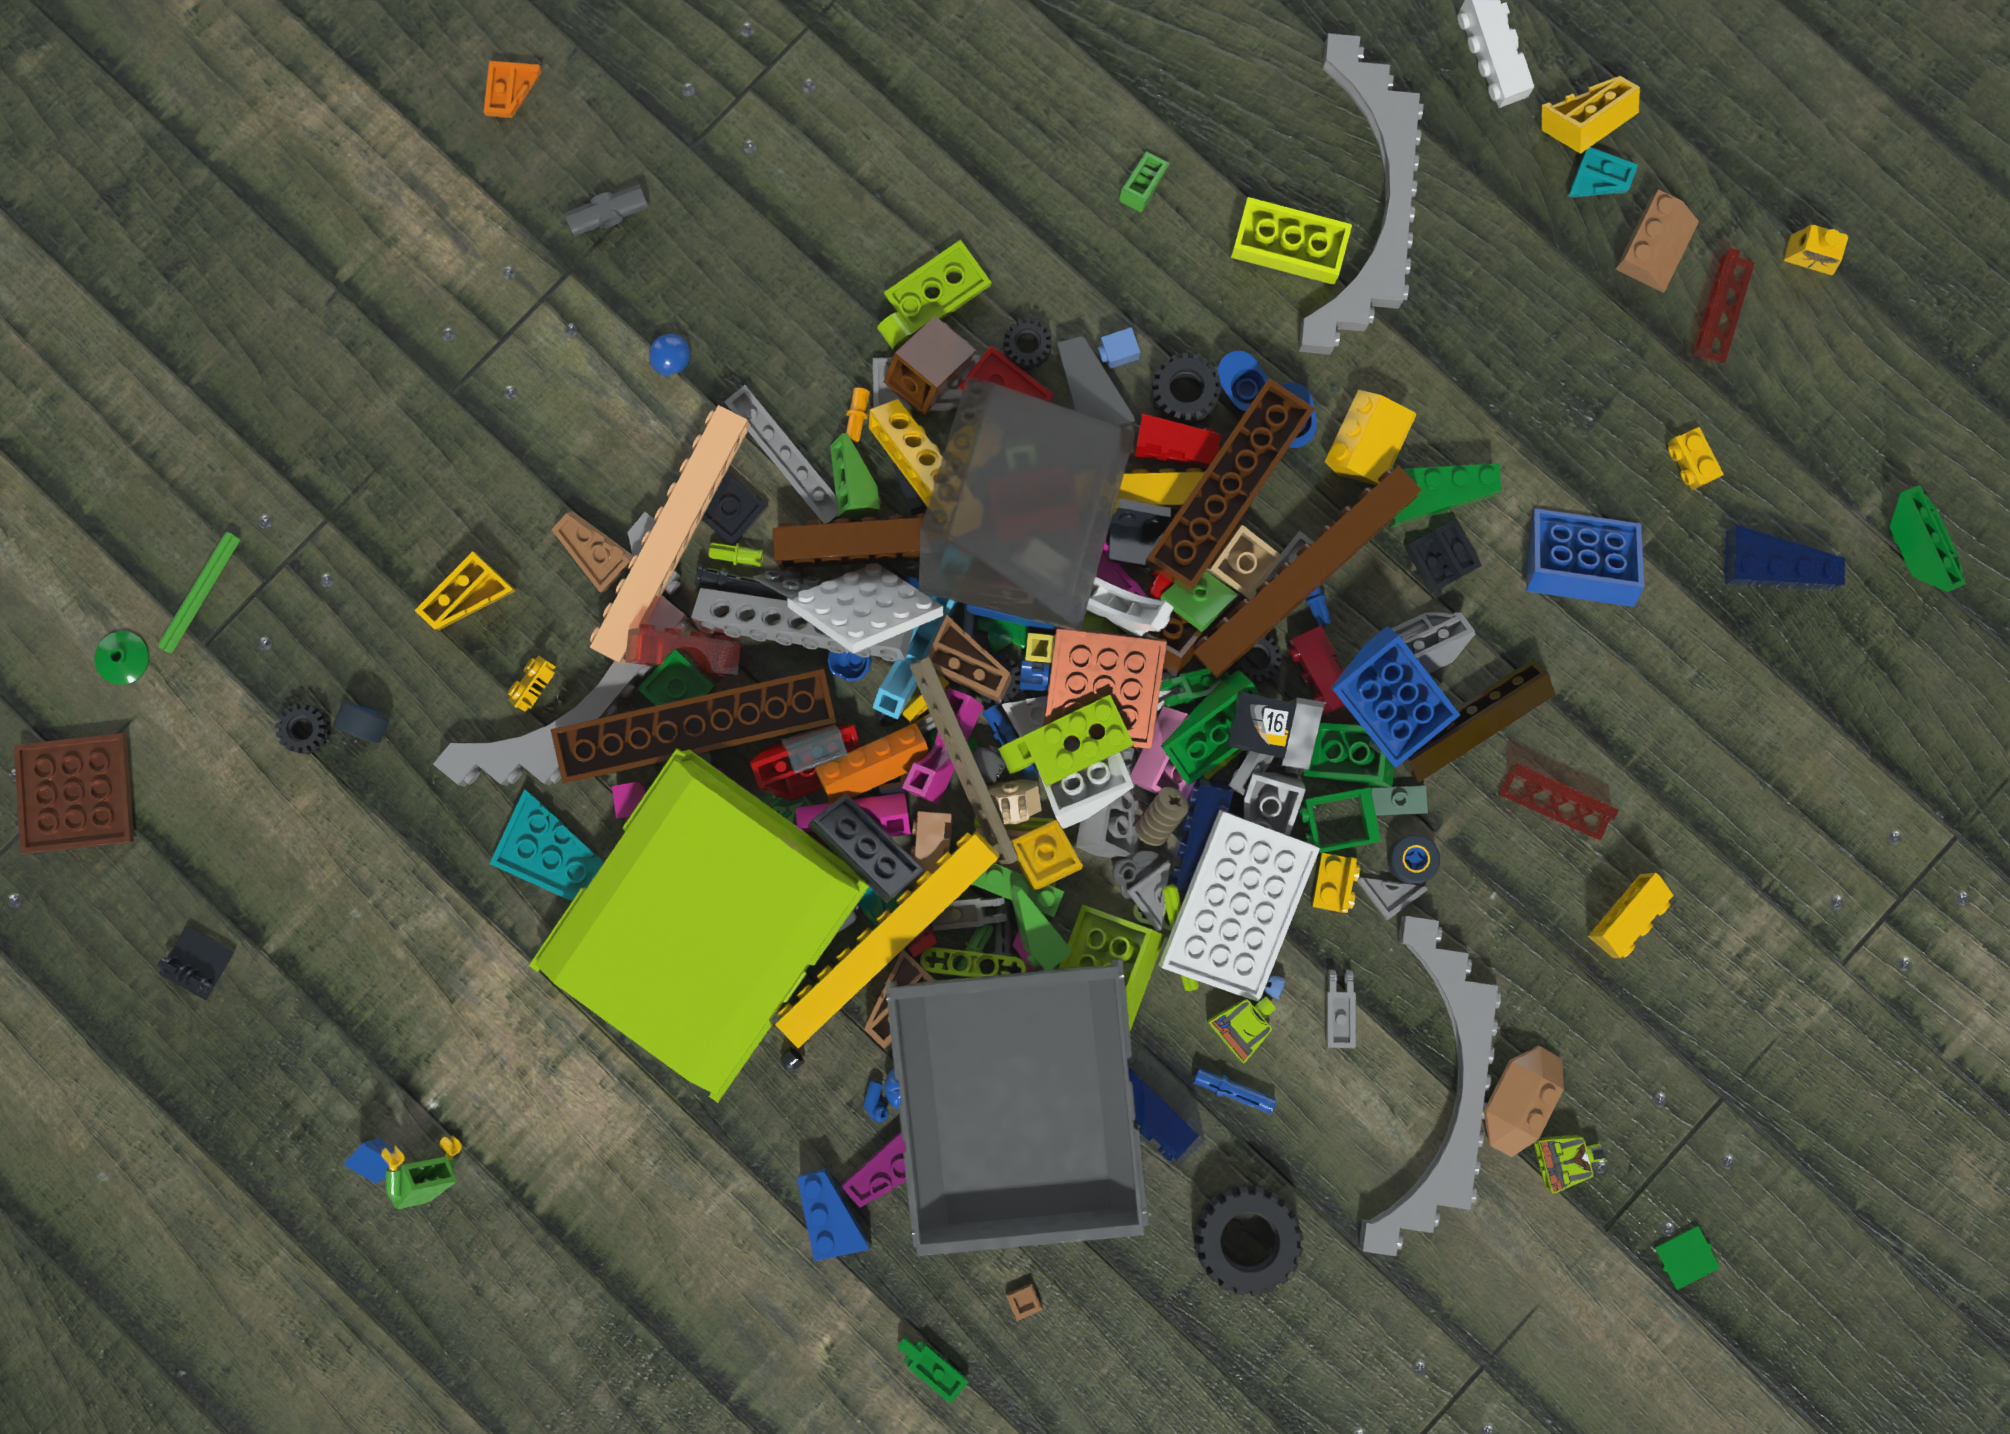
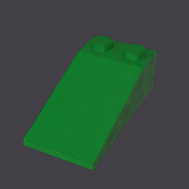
M1237 670L1218 684L1161 745V748L1188 786L1238 750V748L1226 746L1238 691L1261 696L1254 684L1240 670Z

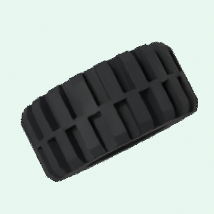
M1244 1183L1240 1186L1233 1184L1222 1192L1219 1190L1214 1193V1197L1210 1201L1206 1200L1203 1204L1201 1214H1197L1195 1220L1196 1228L1193 1230L1194 1249L1202 1268L1213 1282L1215 1281L1220 1288L1226 1291H1233L1235 1295L1244 1296V1294H1251L1252 1297L1260 1296V1292L1267 1291L1271 1293L1276 1290L1275 1286L1282 1283L1284 1285L1289 1280L1287 1276L1291 1271L1295 1273L1299 1266L1297 1264L1298 1257H1302L1303 1252L1301 1247L1303 1232L1300 1230V1222L1292 1208L1277 1193L1264 1186H1255L1252 1183ZM1242 1213H1254L1262 1216L1268 1221L1274 1234L1273 1247L1266 1258L1259 1263L1248 1266L1233 1262L1227 1257L1222 1247L1224 1227L1233 1217Z

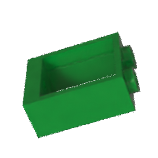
M1371 787L1302 801L1303 806L1299 808L1302 823L1306 822L1308 833L1304 834L1305 842L1319 847L1318 853L1381 842ZM1357 798L1365 838L1320 846L1313 806Z

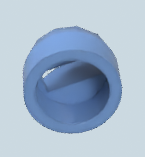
M1270 976L1268 982L1272 984L1271 987L1265 986V993L1279 1000L1286 979L1279 976Z

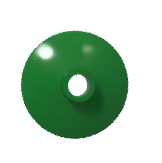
M118 631L107 635L101 640L95 651L94 662L99 675L104 680L116 685H127L143 676L149 665L150 656L146 643L138 635L127 631ZM120 652L121 659L116 662L115 655Z

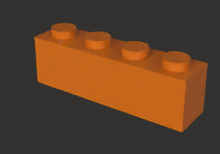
M916 723L815 767L822 788L830 804H832L845 793L852 798L910 772L913 763L921 761L927 756L929 751L924 737Z

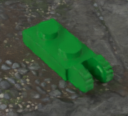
M1208 669L1180 674L1176 678L1161 682L1160 691H1168L1179 687L1181 693L1169 696L1164 702L1167 707L1176 706L1183 702L1186 704L1205 699L1218 684L1230 675L1227 670L1216 679Z

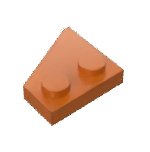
M489 61L484 104L485 115L513 118L541 75V66L536 64Z

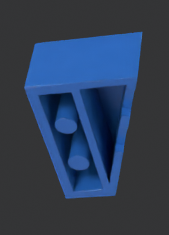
M825 1168L800 1174L797 1177L814 1262L869 1250L872 1244L864 1234L857 1218L850 1210L829 1170Z

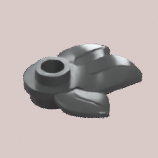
M1150 850L1138 851L1130 859H1121L1114 864L1112 876L1120 885L1121 894L1125 899L1134 902L1127 890L1154 871L1152 868L1159 857L1156 852ZM1130 869L1129 874L1124 877V872Z

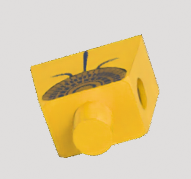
M1810 225L1790 236L1783 261L1833 275L1842 260L1848 236L1835 229L1830 230L1817 225Z

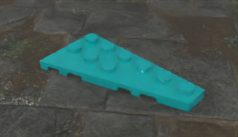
M524 789L490 861V865L570 901L574 900L581 888L589 886L604 864V861L527 789Z

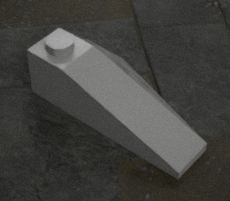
M1131 747L1120 752L1129 776L1136 765L1135 749ZM1133 788L1090 818L1080 822L1076 847L1092 855L1119 860L1130 859L1138 852L1140 839L1135 831V810H1139L1138 801H1134Z
M1252 772L1244 796V819L1290 836L1306 790L1303 781L1277 772Z

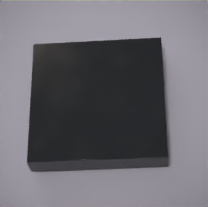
M727 471L701 520L727 543L735 546L768 508V505Z

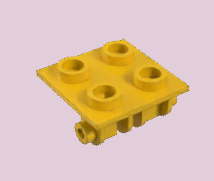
M539 655L536 659L531 658L523 670L526 673L520 682L516 681L511 686L508 695H510L508 701L514 707H518L524 712L528 708L531 709L538 697L529 692V689L541 695V692L532 687L533 683L535 682L545 689L546 686L536 679L539 678L548 684L555 674L553 671L556 666Z

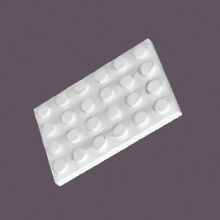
M1219 810L1158 965L1163 969L1259 1002L1320 848Z

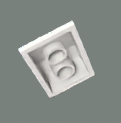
M1120 752L1046 787L1042 779L1054 814L1062 829L1090 818L1134 787Z

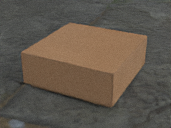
M1032 1283L1006 1293L1017 1321L1043 1310Z

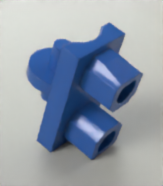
M1022 661L1020 689L1048 691L1051 663Z

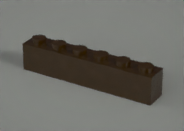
M1532 659L1455 708L1460 716L1403 761L1404 768L1419 783L1555 696L1549 673Z

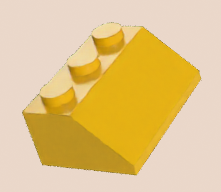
M1358 390L1326 457L1325 463L1338 476L1378 485L1380 483L1378 478L1389 468L1392 469L1417 414L1382 395Z
M1657 873L1640 874L1591 931L1588 937L1612 958L1627 957L1635 948V944H1633L1639 936L1643 937L1650 931L1653 926L1651 921L1657 914L1661 916L1670 907L1671 904L1668 901L1673 897V894Z

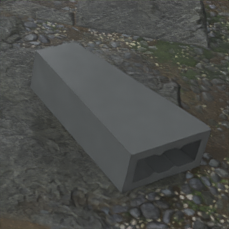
M1069 335L1062 338L1061 342L1057 343V353L1081 440L1133 428L1135 423L1133 414L1084 336L1076 337V335Z

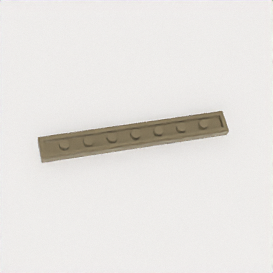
M926 657L910 663V669L987 842L1000 854L996 863L998 865L1014 863L1019 859L930 658Z

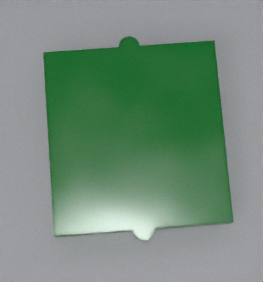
M1697 1225L1654 1247L1663 1264L1662 1270L1668 1273L1676 1290L1720 1268L1711 1251L1712 1245L1707 1243Z

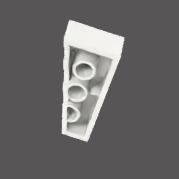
M1465 0L1458 13V22L1461 29H1465L1468 35V45L1471 52L1475 53L1478 58V68L1482 77L1487 79L1491 99L1493 101L1496 100L1498 107L1501 108L1527 98L1533 90L1534 84L1524 54L1517 52L1518 36L1515 29L1509 28L1507 14L1510 12L1507 3L1501 4L1500 0Z

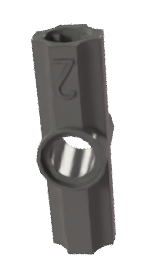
M638 184L615 194L611 192L599 194L592 198L591 203L565 213L573 235L576 236L597 227L608 228L615 226L623 220V217L649 208L641 186Z

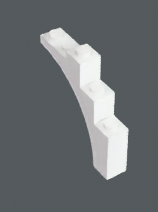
M1034 537L1022 538L1009 558L1010 562L1056 597L1070 598L1075 603L1081 604V607L1092 616L1108 618L1129 635L1143 636L1148 631H1160L1170 620L1169 615L1174 607L1166 601L1142 597L1109 584L1069 562Z

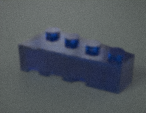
M1201 776L1198 778L1197 787L1193 786L1190 803H1193L1191 814H1186L1183 828L1187 830L1185 840H1180L1177 855L1181 856L1179 866H1174L1171 882H1175L1178 892L1187 893L1219 810L1226 813L1229 812L1233 796V789L1229 786L1230 782L1212 778L1208 780Z

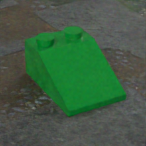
M1320 723L1309 770L1304 771V776L1360 785L1392 787L1395 767L1361 725Z

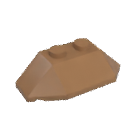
M1536 1046L1532 1048L1533 1050L1509 1060L1484 1109L1488 1145L1510 1157L1515 1156L1539 1139L1564 1090L1562 1058L1541 1046Z

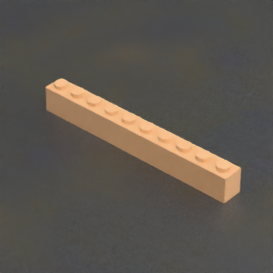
M719 405L715 411L712 410L709 413L705 422L707 427L703 435L699 434L695 439L692 447L694 452L690 459L686 458L680 468L681 476L678 482H674L670 486L667 493L669 499L665 507L661 506L658 509L654 518L656 523L652 531L648 530L644 535L641 543L643 548L639 556L635 555L629 564L630 573L626 580L622 579L616 589V594L618 595L614 603H609L603 613L604 622L591 635L590 642L592 644L590 648L622 665H625L751 426L747 419Z

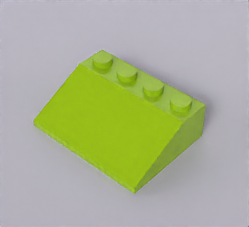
M1082 904L1067 944L1072 952L1061 961L1058 969L1112 966L1111 960L1122 959L1129 1031H1131L1165 935Z

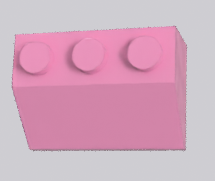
M1163 706L1155 722L1152 748H1143L1130 775L1133 783L1155 795H1158L1162 788L1172 787L1180 791L1186 800L1188 799L1196 781L1188 786L1161 748L1163 742L1189 716L1188 714Z

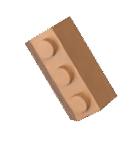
M1658 190L1649 200L1615 270L1664 293L1699 221L1682 200Z

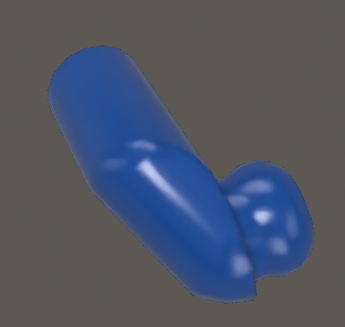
M870 1080L863 1106L872 1120L884 1122L887 1120L889 1112L879 1099L883 1084Z

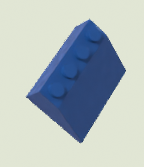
M1534 508L1526 566V592L1631 607L1635 606L1644 589L1642 525L1640 523Z
M1388 626L1363 646L1331 687L1395 768L1460 716L1459 712L1401 637Z

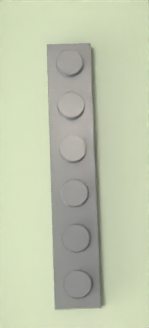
M744 385L725 400L724 403L731 412L748 420L751 425L748 430L749 434L816 516L823 521V524H830L837 519L836 495L750 390Z

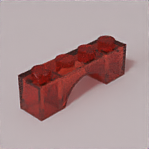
M639 624V628L628 630L625 663L645 666L662 665L671 651L680 648L689 652L696 659L702 674L723 677L738 675L741 643L731 642V637L715 635V638L711 639L706 638V633L690 632V635L681 634V629L664 628V631L655 630L656 626L651 624Z

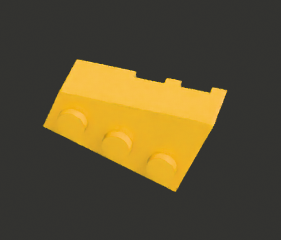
M1618 76L1589 87V92L1575 97L1574 94L1565 96V101L1552 105L1550 102L1542 105V131L1581 154L1639 113L1640 87Z
M472 551L414 611L435 630H441L516 590L477 553Z

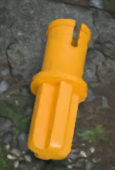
M863 388L853 389L850 410L846 413L849 417L846 434L849 435L854 443L859 442L863 421L868 417L866 408L870 391Z

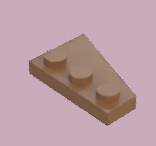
M573 511L566 513L552 529L600 593L608 590L629 567L634 557Z

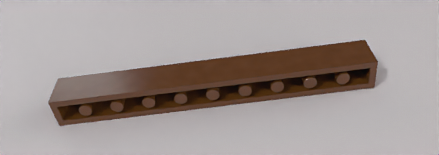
M1399 466L1393 471L1390 468L1378 478L1380 483L1374 489L1370 487L1365 489L1358 496L1359 502L1353 508L1347 506L1337 516L1339 520L1332 527L1327 524L1317 534L1319 539L1312 545L1306 543L1296 553L1299 556L1291 564L1289 561L1285 562L1276 571L1278 574L1276 578L1271 582L1268 579L1256 589L1258 594L1254 598L1243 600L1236 607L1237 613L1232 618L1225 617L1215 626L1217 631L1210 638L1205 635L1195 644L1197 648L1194 651L1195 657L1216 679L1224 674L1420 496L1422 489Z

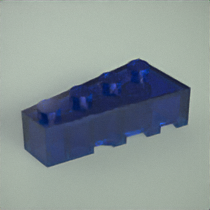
M1735 525L1726 530L1724 584L1834 590L1845 585V558Z
M1128 1067L1129 1081L1132 1082L1135 1121L1141 1126L1139 1133L1149 1142L1152 1139L1157 1141L1161 1145L1158 1151L1169 1162L1174 1158L1177 1162L1183 1164L1204 1142V1139Z

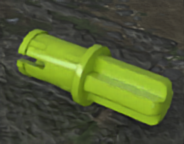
M713 542L710 544L709 557L730 561L734 565L742 563L761 567L764 550L740 547V544L733 546Z

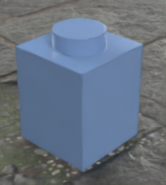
M1132 327L1101 337L1100 347H1097L1102 363H1107L1108 369L1138 360L1140 357V350Z

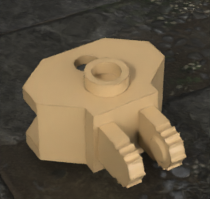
M1020 779L999 782L987 787L1000 819L1004 824H1018L1028 821L1027 819L1030 816L1042 811L1037 781Z

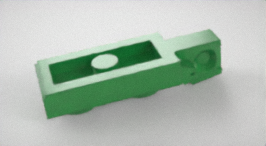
M904 1336L898 1343L897 1348L907 1355L904 1362L908 1365V1368L950 1404L969 1383V1379L921 1340L915 1344L908 1337Z

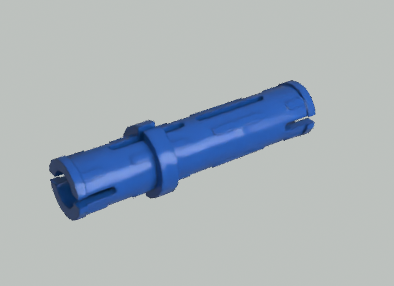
M997 704L982 713L995 733L993 735L996 740L999 739L1003 746L1017 739L1012 731L1014 727L1012 724L1009 725ZM1034 764L1019 771L1023 779L1031 780L1039 775V771Z
M1198 1067L1193 1084L1214 1091L1215 1095L1219 1097L1224 1095L1269 1115L1273 1112L1277 1098L1229 1080L1227 1075L1222 1074V1076Z

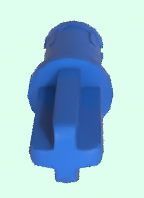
M1320 586L1307 597L1305 603L1310 606L1316 626H1322L1323 628L1330 625L1332 621L1325 603L1327 597L1323 595Z

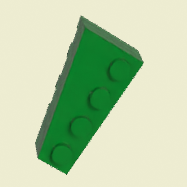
M1500 463L1402 469L1422 490L1420 496L1389 523V529L1495 497L1502 490Z

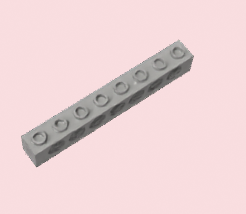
M700 588L691 617L702 632L709 634L714 633V631L722 632L730 637L748 636L756 641L774 640L782 645L800 644L808 649L826 648L834 653L851 652L788 608V601ZM728 612L726 616L720 617L722 614ZM754 616L750 621H746L747 618ZM780 620L777 624L771 625L774 621ZM801 624H806L803 628L797 629ZM913 629L860 650L855 654L860 657L878 656L887 661H896V659L905 661Z

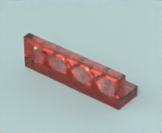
M1729 248L1721 256L1692 354L1720 364H1724L1727 360L1755 264L1754 262L1739 258L1740 250ZM1736 266L1746 268L1743 278L1735 282L1733 275ZM1732 288L1737 296L1736 303L1727 306L1726 298L1729 289ZM1725 313L1730 324L1728 328L1720 331L1718 328L1721 315ZM1715 338H1718L1722 345L1720 355L1710 352Z
M1520 764L1511 766L1499 793V796L1597 841H1601L1609 821L1615 820L1619 811L1610 805ZM1513 779L1523 783L1527 794L1517 797L1508 793ZM1530 786L1538 790L1531 792ZM1541 791L1548 794L1552 805L1545 808L1537 806L1533 794ZM1529 797L1530 802L1522 798ZM1555 798L1560 799V800H1562V801L1559 802V803H1556ZM1565 803L1573 805L1577 817L1569 820L1563 818L1558 806ZM1553 808L1554 811H1555V814L1552 813V812H1550V811H1548V810ZM1580 809L1586 811L1587 813L1581 814ZM1592 814L1602 819L1597 832L1587 829L1583 817ZM1579 820L1580 825L1574 823L1573 821Z

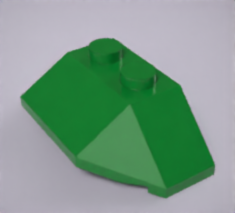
M1920 485L1901 492L1890 529L1893 534V540L1904 557L1907 569L1910 570L1914 578L1946 592L1965 585L1966 580L1963 576L1960 557L1933 502L1924 494L1923 488Z

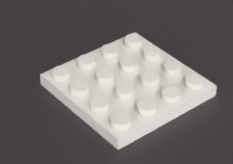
M878 563L868 564L862 569L848 572L834 580L825 581L814 588L800 591L796 597L787 598L788 608L852 653H856L943 616V606Z

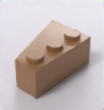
M946 615L927 655L936 674L942 675L948 680L1001 703L1012 680L1011 674Z

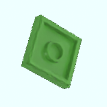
M1207 571L1191 594L1173 584L1161 595V601H1166L1173 606V610L1201 632L1237 601L1238 598L1237 593Z

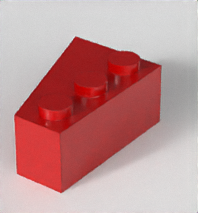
M1142 414L1134 457L1207 470L1218 454L1221 434L1215 433V430L1210 428L1199 429L1183 423H1176Z

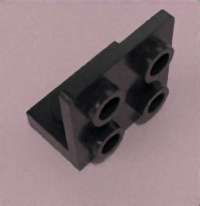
M1118 498L1109 516L1108 561L1152 569L1145 562L1162 536V531L1171 517V508Z

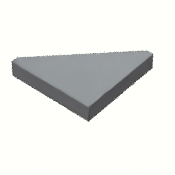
M1166 861L1127 890L1157 932L1161 930L1165 906L1162 888L1167 886L1169 861Z
M1359 877L1357 883L1386 920H1389L1428 890L1425 886L1362 877Z

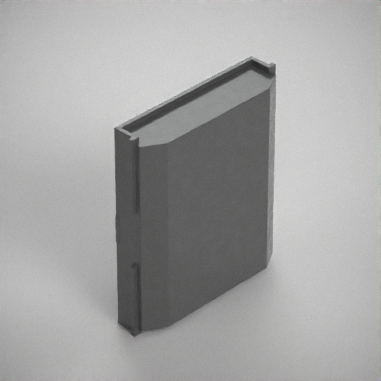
M1122 959L1111 960L1112 966H1086L929 981L905 986H897V981L885 982L895 1079L899 1080L901 1097L899 1112L902 1140L906 1144V1150L903 1154L913 1247H917V1256L1144 1235L1143 1226H1148L1140 1134L1139 1129L1133 1126V1120H1135L1134 1097L1127 1060L1132 1057Z

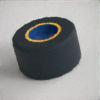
M343 701L333 725L354 737L379 744L388 726L389 719L363 706Z
M1407 835L1398 839L1391 846L1388 853V866L1391 873L1399 881L1407 884H1421L1430 880L1437 873L1440 866V853L1436 844L1431 839L1422 835Z

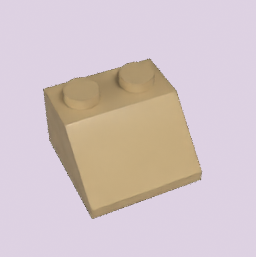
M1237 524L1206 571L1223 584L1251 600L1257 594L1256 589L1267 580L1283 556L1246 527Z

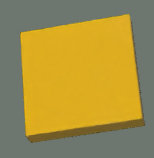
M1057 819L1010 840L1019 859L1017 863L1033 892L1081 870L1083 867Z

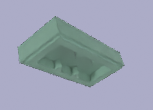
M1426 786L1371 788L1376 816L1428 813Z

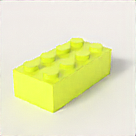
M1248 197L1231 258L1334 285L1340 273L1352 224Z

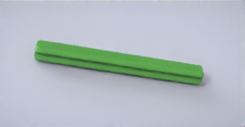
M229 532L223 535L159 641L158 647L168 653L174 651L240 542L237 536Z

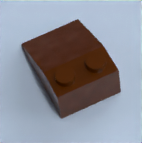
M1172 610L1169 615L1170 620L1164 628L1160 629V631H1148L1141 637L1166 639L1167 645L1163 670L1177 677L1193 657L1194 651L1197 649L1195 644L1206 635L1214 622L1201 632Z

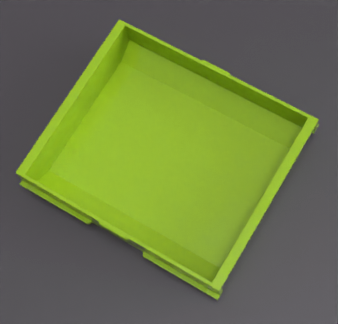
M676 749L624 825L625 833L589 886L581 888L529 966L536 972L542 970L554 984L689 1082L710 1091L709 1097L718 1103L773 1025L771 1022L773 1016L783 1002L789 1000L805 977L808 966L816 964L863 897L869 885L838 855L690 749L683 752Z

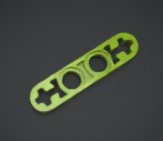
M932 947L926 949L920 958L922 967L926 971L935 974L967 978L999 975L1001 960H1004L1002 965L1004 967H1013L1014 963H1017V967L1022 969L1021 973L1028 972L1027 964L1023 960L1010 956ZM936 953V957L947 960V954H950L947 961L948 970H945L946 965L936 963L934 968H932V964L928 963V957L931 958ZM959 956H965L968 960V966L964 971H957L954 968V960ZM986 959H991L995 963V969L989 975L983 974L980 967L981 963ZM1002 971V975H1003V974H1011V973H1009V972Z

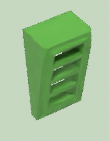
M1146 151L1122 188L1120 202L1139 212H1143L1169 167V163ZM1147 164L1157 169L1158 172L1156 173L1148 169L1147 167H1145V165ZM1140 174H1143V175H1145V176H1147V177H1149V178H1151V179H1153V180L1151 181V180H1149V179H1147V178L1141 176ZM1135 183H1137V184H1139V185L1145 187L1146 190L1143 189V188H1141V187H1139V186H1137V185H1135Z

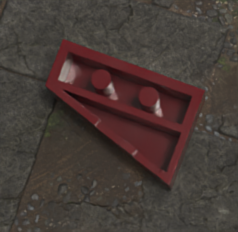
M1318 626L1291 639L1288 642L1290 646L1287 648L1288 654L1294 663L1298 662L1302 672H1299L1300 678L1304 686H1309L1314 695L1311 697V700L1324 702L1323 715L1345 706L1331 687L1346 668H1341L1336 657L1337 652L1322 626Z

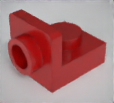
M928 925L909 943L910 947L908 949L913 957H916L937 943L939 939L930 925Z

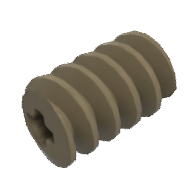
M1172 787L1161 789L1154 801L1135 824L1136 834L1141 841L1152 846L1164 844L1188 813L1189 806L1184 795Z

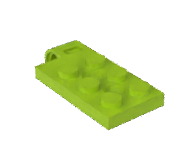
M959 240L884 292L885 297L896 313L885 318L878 325L877 329L892 350L900 349L934 316L942 320L990 287L991 281L963 242ZM950 272H959L962 276L961 281L956 284L948 282L946 278ZM928 287H937L940 290L939 296L935 299L926 297L925 291Z
M1108 695L999 748V751L1010 774L1035 763L1046 787L1134 746V743L1111 695ZM1095 724H1100L1105 728V735L1099 740H1095L1089 735L1091 726ZM1069 736H1075L1080 740V747L1074 752L1067 751L1064 747V742Z

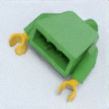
M446 1136L441 1139L439 1146L446 1152L445 1157L405 1164L400 1168L398 1166L404 1161V1155L397 1146H394V1153L392 1155L387 1148L383 1149L381 1155L389 1165V1168L386 1169V1193L395 1208L403 1209L428 1203L457 1182L453 1172L456 1159L453 1157L462 1149V1144L454 1136H451L450 1139Z

